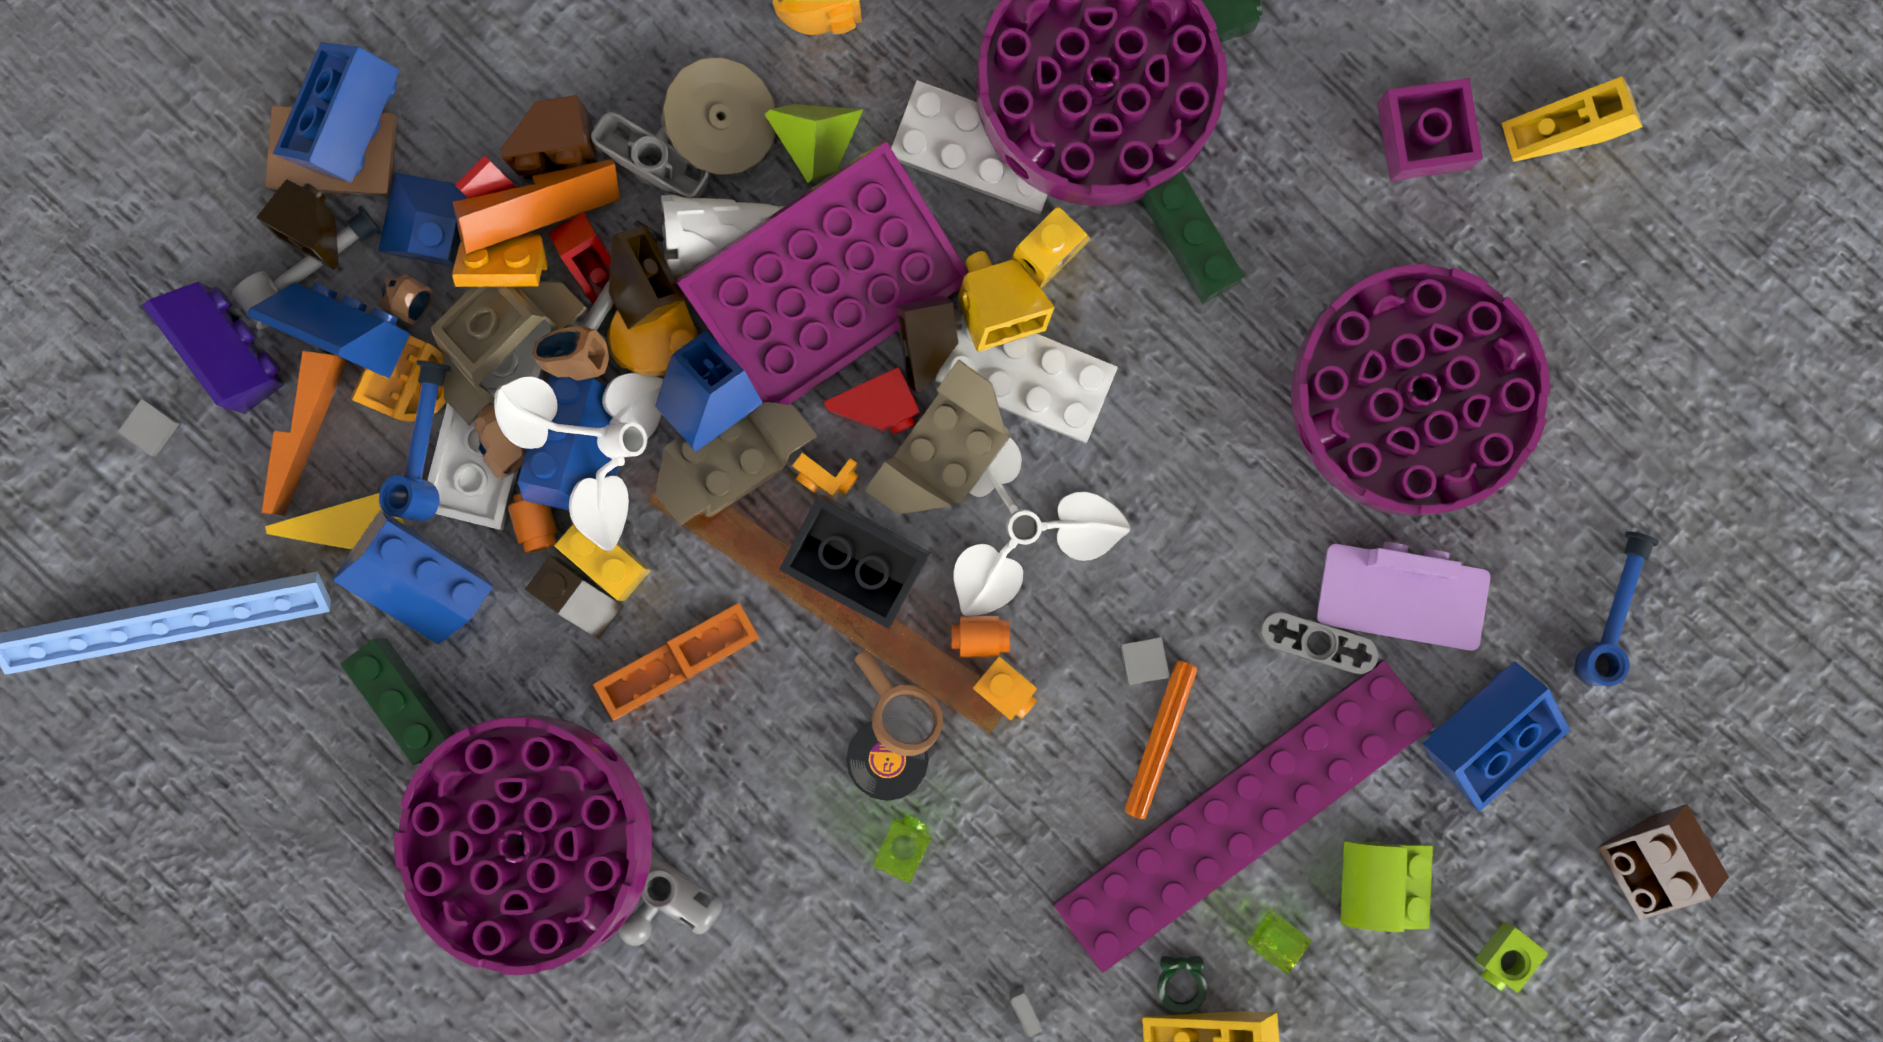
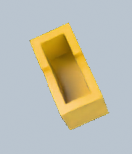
M574 523L554 545L617 601H625L651 571L650 568L619 542H617L612 551L603 550L584 536Z

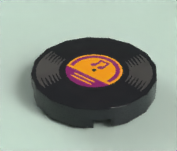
M890 717L882 718L886 731L895 740L904 744H917L924 741L918 730L906 721ZM871 721L860 728L850 741L846 761L848 773L859 790L871 798L889 801L901 799L917 789L926 775L929 757L928 751L915 756H901L887 750L877 740Z

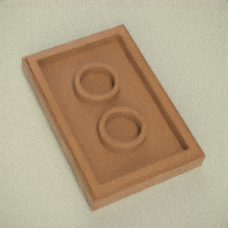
M272 106L265 183L267 188L278 190L284 181L288 179L301 187L308 183L322 193L390 197L397 116L394 113H381L380 128L368 143L364 153L365 161L363 168L354 177L352 183L332 179L274 155V149L293 107Z

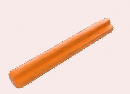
M1182 660L1175 662L1124 808L1125 812L1130 816L1139 819L1147 817L1197 673V667L1194 664Z

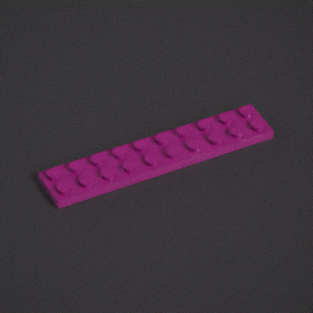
M1381 660L1371 671L1359 676L1052 904L1100 971L1104 973L1432 730L1434 725L1386 660Z

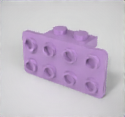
M1383 542V548L1364 549L1341 544H1332L1327 548L1316 612V620L1319 624L1469 651L1476 650L1480 646L1491 578L1487 570L1462 566V562L1449 560L1450 553L1424 549L1423 556L1408 553L1409 546L1391 542Z

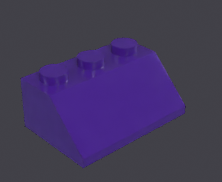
M195 282L149 299L142 304L217 406L246 414L284 385L277 376V373L281 371L278 364L267 352L260 353L252 342L256 339V335L242 319L236 321L228 310L232 303L217 286L211 288L200 282Z

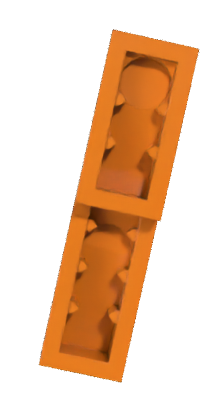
M610 159L532 176L533 185L454 201L453 207L459 235L466 254L620 200L614 161Z
M302 351L290 433L282 431L273 432L261 513L279 516L286 515L347 360L336 355Z
M737 603L668 641L658 649L594 683L591 688L612 723L758 640L759 637L740 603Z

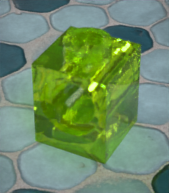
M907 814L904 815L903 820L894 816L872 866L910 884L932 838V834L925 831L927 824ZM901 835L911 837L916 844L913 854L907 857L897 855L892 848V842L896 837Z
M1270 909L1246 943L1254 951L1288 975L1312 943V940Z

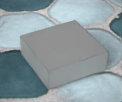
M141 399L120 427L118 433L150 456L156 457L180 423L148 400Z
M1162 637L1120 644L1128 685L1170 678Z
M1022 985L1010 991V1002L1026 1035L1031 1037L1042 1032L1041 1022L1024 986Z

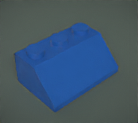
M321 42L273 154L332 179L352 183L354 177L363 168L365 161L364 153L370 139L377 134L380 128V115L383 108L395 93L397 87L396 78L400 69L358 46Z
M293 283L251 307L246 315L389 379L410 335L409 332L395 326L398 318L376 308L373 309L371 315L365 313L366 304L345 295L341 302L335 300L337 292L317 283H314L311 289Z
M550 374L548 385L553 389L557 399V413L552 422L592 428H604L610 424V420L613 417L606 412L602 403L605 385L593 378L576 381L571 377H556ZM548 429L547 440L542 447L527 449L518 478L522 498L524 501L569 510L570 495L575 485L584 478L596 479L597 470L612 459L599 449L597 436L556 432ZM620 466L613 468L605 477L617 476Z
M382 510L378 512L332 578V581L437 644H440L469 622L493 588L484 574L398 520L388 516Z
M1514 661L1505 670L1498 672L1491 682L1474 698L1468 699L1461 706L1460 710L1445 724L1434 729L1429 738L1422 744L1435 765L1468 802L1480 812L1570 731V728L1549 688Z

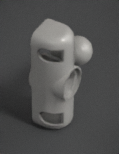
M614 112L606 113L601 118L591 134L592 145L598 153L605 152L615 163L634 173L636 179L643 184L654 185L668 194L674 193L684 198H700L708 184V172L700 170L701 176L698 182L685 175L689 162L677 153L675 147L670 145L671 141L666 134L663 112L660 117L661 128L655 136ZM618 122L623 123L631 130L629 140L615 133ZM646 156H656L661 160L654 166H646L640 162Z
M652 853L647 881L641 894L644 903L637 913H631L619 929V935L622 941L630 946L644 944L651 935L652 926L650 922L658 910H661L678 923L684 924L693 933L703 934L711 928L721 913L722 903L715 895ZM658 876L666 878L671 884V894L668 898L659 897L653 889V883ZM698 892L707 895L713 900L708 907L693 899Z

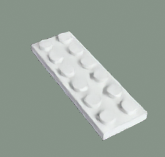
M543 320L481 384L495 398V393L499 386L517 378L536 377L542 380L544 370L541 369L532 352L536 341L555 329ZM447 402L427 481L436 486L439 492V507L435 514L503 530L508 513L507 507L511 502L518 470L504 479H498L483 461L484 456L479 451V436L475 429L476 420L469 426Z

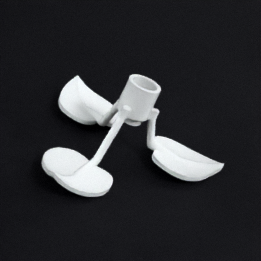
M638 373L623 374L612 379L605 388L602 403L606 412L613 418L610 420V424L604 428L552 422L557 413V399L553 389L541 379L521 377L499 386L494 399L495 416L503 434L513 444L526 449L540 448L547 440L548 429L556 432L598 437L597 444L599 449L612 460L597 470L596 479L584 478L575 485L570 495L569 512L574 525L584 536L603 550L612 551L625 525L629 499L623 480L618 476L605 477V475L616 466H623L625 463L624 457L638 456L645 450L647 438L654 433L661 418V413L657 410L655 404L664 379L643 376Z
M1010 438L971 490L970 494L976 497H983L994 488L997 490L1011 512L1006 522V530L1011 539L1001 549L1000 553L991 545L976 544L964 550L957 558L953 575L962 614L965 616L987 614L1001 608L1015 597L1022 585L1023 569L1017 561L1006 558V556L1018 543L1023 545L1031 544L1039 538L1041 531L1059 528L1057 543L1065 554L1076 560H1093L1109 551L1122 537L1130 532L1131 528L1128 521L1112 503L1089 492H1075L1063 497L1057 508L1059 520L1041 522L1039 517L1033 512L1026 509L1018 510L1002 484L1013 481L1021 469V452L1016 443Z

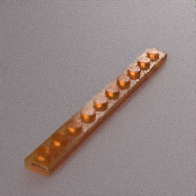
M654 493L648 502L674 519ZM729 506L712 517H706L703 512H700L682 524L991 734L1003 716L999 710L972 689L981 678L980 676L896 619L890 629H887L780 571L779 568L790 548Z

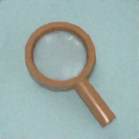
M869 651L861 652L854 660L880 695L872 713V729L877 740L887 750L901 756H915L926 752L936 742L943 727V712L937 700L928 691L915 685H899L894 687Z

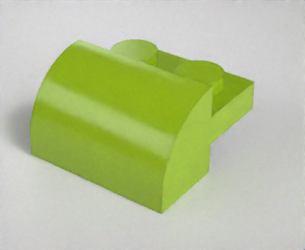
M1344 841L1340 925L1386 932H1404V929H1430L1433 846L1426 844H1392L1376 841Z

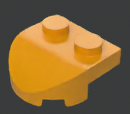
M859 0L772 1L775 13L779 19L791 29L802 34L820 35L831 31L833 34H843L853 30L857 23L862 22Z
M525 233L466 254L461 241L452 272L455 287H538L542 270L548 269L542 238L537 233Z
M683 300L658 320L631 329L627 328L617 310L607 331V344L613 359L622 369L627 368L633 373L643 376L661 378L666 374L672 354L699 335Z
M409 335L390 379L364 368L351 396V400L397 420L415 421L422 383L418 382L421 366L417 365V360L444 364L443 354L433 345ZM444 384L443 387L439 386L434 414L446 403L444 399Z

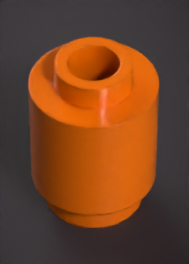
M521 493L513 496L515 503L507 508L518 545H523L525 554L553 547L557 543L555 535L558 534L551 506L524 501Z
M959 616V624H951V648L959 649L960 657H998L1000 653H1010V621L999 620V616Z

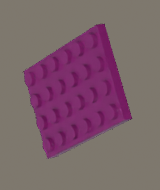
M882 140L685 273L676 282L719 345L744 369L761 401L789 405L898 331L899 324L896 305L937 297L946 298L961 288L964 276L969 272L887 141Z

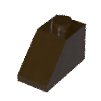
M286 179L256 218L277 239L334 270L339 264L335 215L323 203L326 197L308 183L301 187Z
M647 225L616 233L612 237L609 294L628 329L658 320L685 299Z
M945 297L896 305L907 383L916 393L925 391L958 345L957 331L962 330L961 314L958 306L953 307V302Z
M554 556L548 557L525 588L527 592L554 612L598 639L601 638L624 607V605L565 561Z

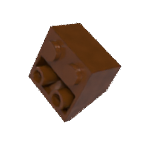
M577 95L536 101L500 149L501 158L518 176L523 175L524 179L530 180L532 176L548 173V171L598 162L597 151L592 145L591 134L593 124L591 115Z
M1687 804L1652 815L1598 847L1639 920L1710 900L1729 878Z

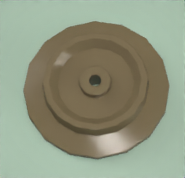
M723 57L699 59L681 69L667 87L662 109L666 134L677 153L696 169L718 176L741 174L760 163L773 145L775 130L766 118L765 113L775 108L774 100L762 79L744 64Z

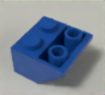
M704 331L672 354L655 406L696 452L763 403L744 369Z

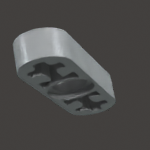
M1283 612L1271 613L1264 617L1259 626V636L1262 642L1269 648L1355 674L1367 673L1375 667L1378 661V650L1371 640ZM1281 619L1284 621L1285 629L1299 632V624L1304 625L1305 628L1298 639V650L1292 648L1296 642L1294 639L1280 637L1278 643L1273 641L1274 634L1268 632L1269 626L1278 624ZM1315 631H1321L1329 638V648L1322 655L1311 653L1307 646L1308 637ZM1338 636L1344 638L1340 645L1342 647L1357 649L1359 644L1363 645L1362 652L1368 655L1366 662L1359 661L1355 667L1353 666V658L1343 654H1337L1338 662L1332 661L1339 646Z

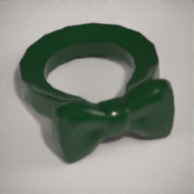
M1162 956L1160 966L1163 972L1157 984L1160 1001L1172 1012L1181 1014L1193 1012L1205 1001L1208 991L1205 977L1201 972L1204 968L1203 959L1200 956L1188 958ZM1180 969L1189 970L1198 983L1197 993L1186 1002H1176L1166 992L1167 983L1174 976L1176 970Z

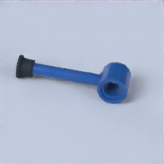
M417 360V365L421 366L418 382L422 383L405 476L394 475L383 483L379 493V503L383 512L388 516L424 522L431 519L439 507L440 498L436 486L429 481L422 480L438 388L439 386L443 387L445 373L451 370V366Z
M1626 531L1625 533L1628 541L1624 554L1627 555L1601 641L1582 649L1575 660V670L1578 677L1588 685L1613 686L1621 683L1628 675L1630 667L1628 656L1617 645L1644 560H1649L1653 546H1658L1659 540L1632 531ZM1600 654L1605 656L1609 663L1608 672L1604 676L1599 675L1595 668V661Z

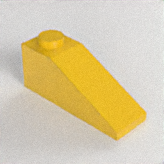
M1622 76L1501 123L1514 162L1602 143L1643 127L1631 89Z
M379 493L267 525L265 529L269 535L353 549L378 512L382 510L379 503ZM393 517L394 519L404 524V520L402 518Z
M1227 1011L1142 1017L1144 1042H1279L1277 1012Z

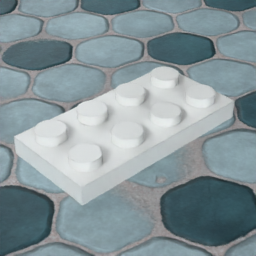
M916 81L891 147L899 162L1041 215L1048 195L1026 183L1004 163L986 135L980 119L977 102L924 82Z
M962 315V330L957 331L958 345L940 368L935 382L941 384L959 359L993 384L1000 409L1086 444L1118 367L1039 334L977 352L964 315Z

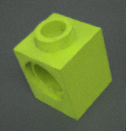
M1503 922L1474 961L1485 969L1480 976L1498 990L1502 991L1507 986L1519 993L1549 953L1516 927ZM1514 950L1516 954L1514 966L1508 970H1502L1500 963L1502 956L1506 952Z

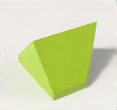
M791 104L770 109L765 113V116L807 183L827 178L838 170L864 109Z

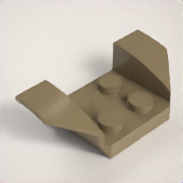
M539 281L538 287H471L430 328L437 346L443 351L444 365L451 366V370L445 373L444 399L470 426L478 418L479 412L486 406L491 405L495 399L481 382L543 320L555 330L567 328L587 308L560 282Z
M959 359L936 389L939 391V394L896 454L883 463L865 488L868 494L897 514L953 506L955 503H961L966 499L1011 438L1010 432L1003 425L993 384Z
M762 402V405L696 452L681 436L665 446L655 494L679 526L700 512H703L706 517L716 515L779 474L783 467L787 465L791 453L817 437L816 433L793 405Z

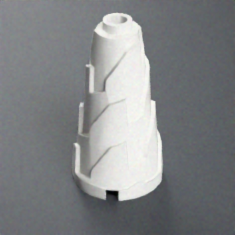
M661 195V215H664L662 225L664 259L674 278H680L785 206L735 202L730 199L684 198L677 195Z

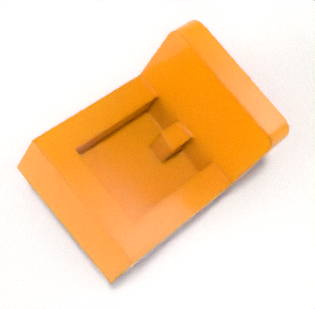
M801 453L792 465L800 472L795 478L798 482L814 494L821 488L833 498H835L838 492L846 495L859 478V475L854 472L858 464L851 458L836 477L804 453Z
M1000 656L972 687L1010 721L1015 715L1022 719L1037 702V699L1032 696L1037 688Z

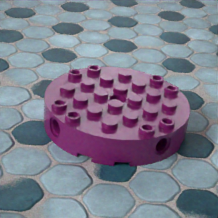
M1001 0L986 27L976 70L975 90L977 107L986 135L995 151L1016 175L1032 187L1051 197L1086 206H1112L1142 199L1147 190L1168 181L1181 170L1182 172L1187 170L1207 142L1220 117L1225 88L1227 87V64L1225 51H1222L1216 32V23L1201 0ZM1091 74H1103L1110 82L1095 83Z
M1415 264L1390 268L1373 274L1346 290L1325 308L1314 321L1299 348L1292 375L1291 402L1295 426L1301 443L1316 468L1333 486L1354 501L1384 513L1402 516H1427L1454 511L1476 504L1503 488L1519 473L1518 470L1524 465L1529 455L1535 451L1542 436L1547 420L1545 413L1547 394H1550V380L1541 342L1527 317L1508 296L1504 297L1497 290L1486 284V280L1469 272L1456 268L1448 269L1428 266V264ZM1415 380L1423 383L1426 387V401L1419 400L1415 395H1412V386Z
M524 715L493 719L465 728L446 739L425 758L410 780L400 803V807L403 809L400 817L399 831L394 833V854L396 869L400 868L407 891L403 893L405 900L416 920L433 941L458 960L475 968L483 967L502 972L501 974L503 975L536 974L562 966L586 955L610 939L622 927L637 905L647 881L652 856V830L647 803L641 787L626 762L608 743L588 729L567 720L544 715ZM520 835L524 836L525 851L520 846Z

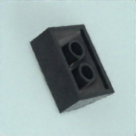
M819 495L779 570L890 629L931 552L825 495Z

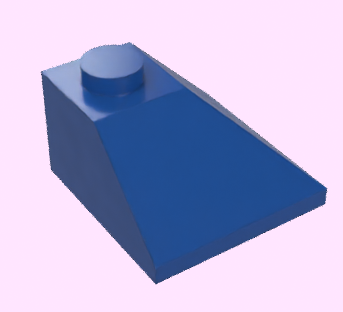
M395 172L378 252L454 267L461 239L453 202L468 198L453 183Z

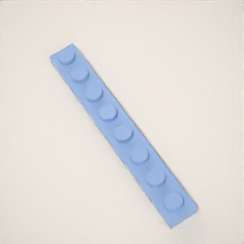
M317 571L1 632L0 667L6 675L330 612L331 599Z

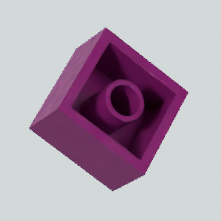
M1470 78L1390 89L1377 102L1390 182L1471 170L1483 159Z

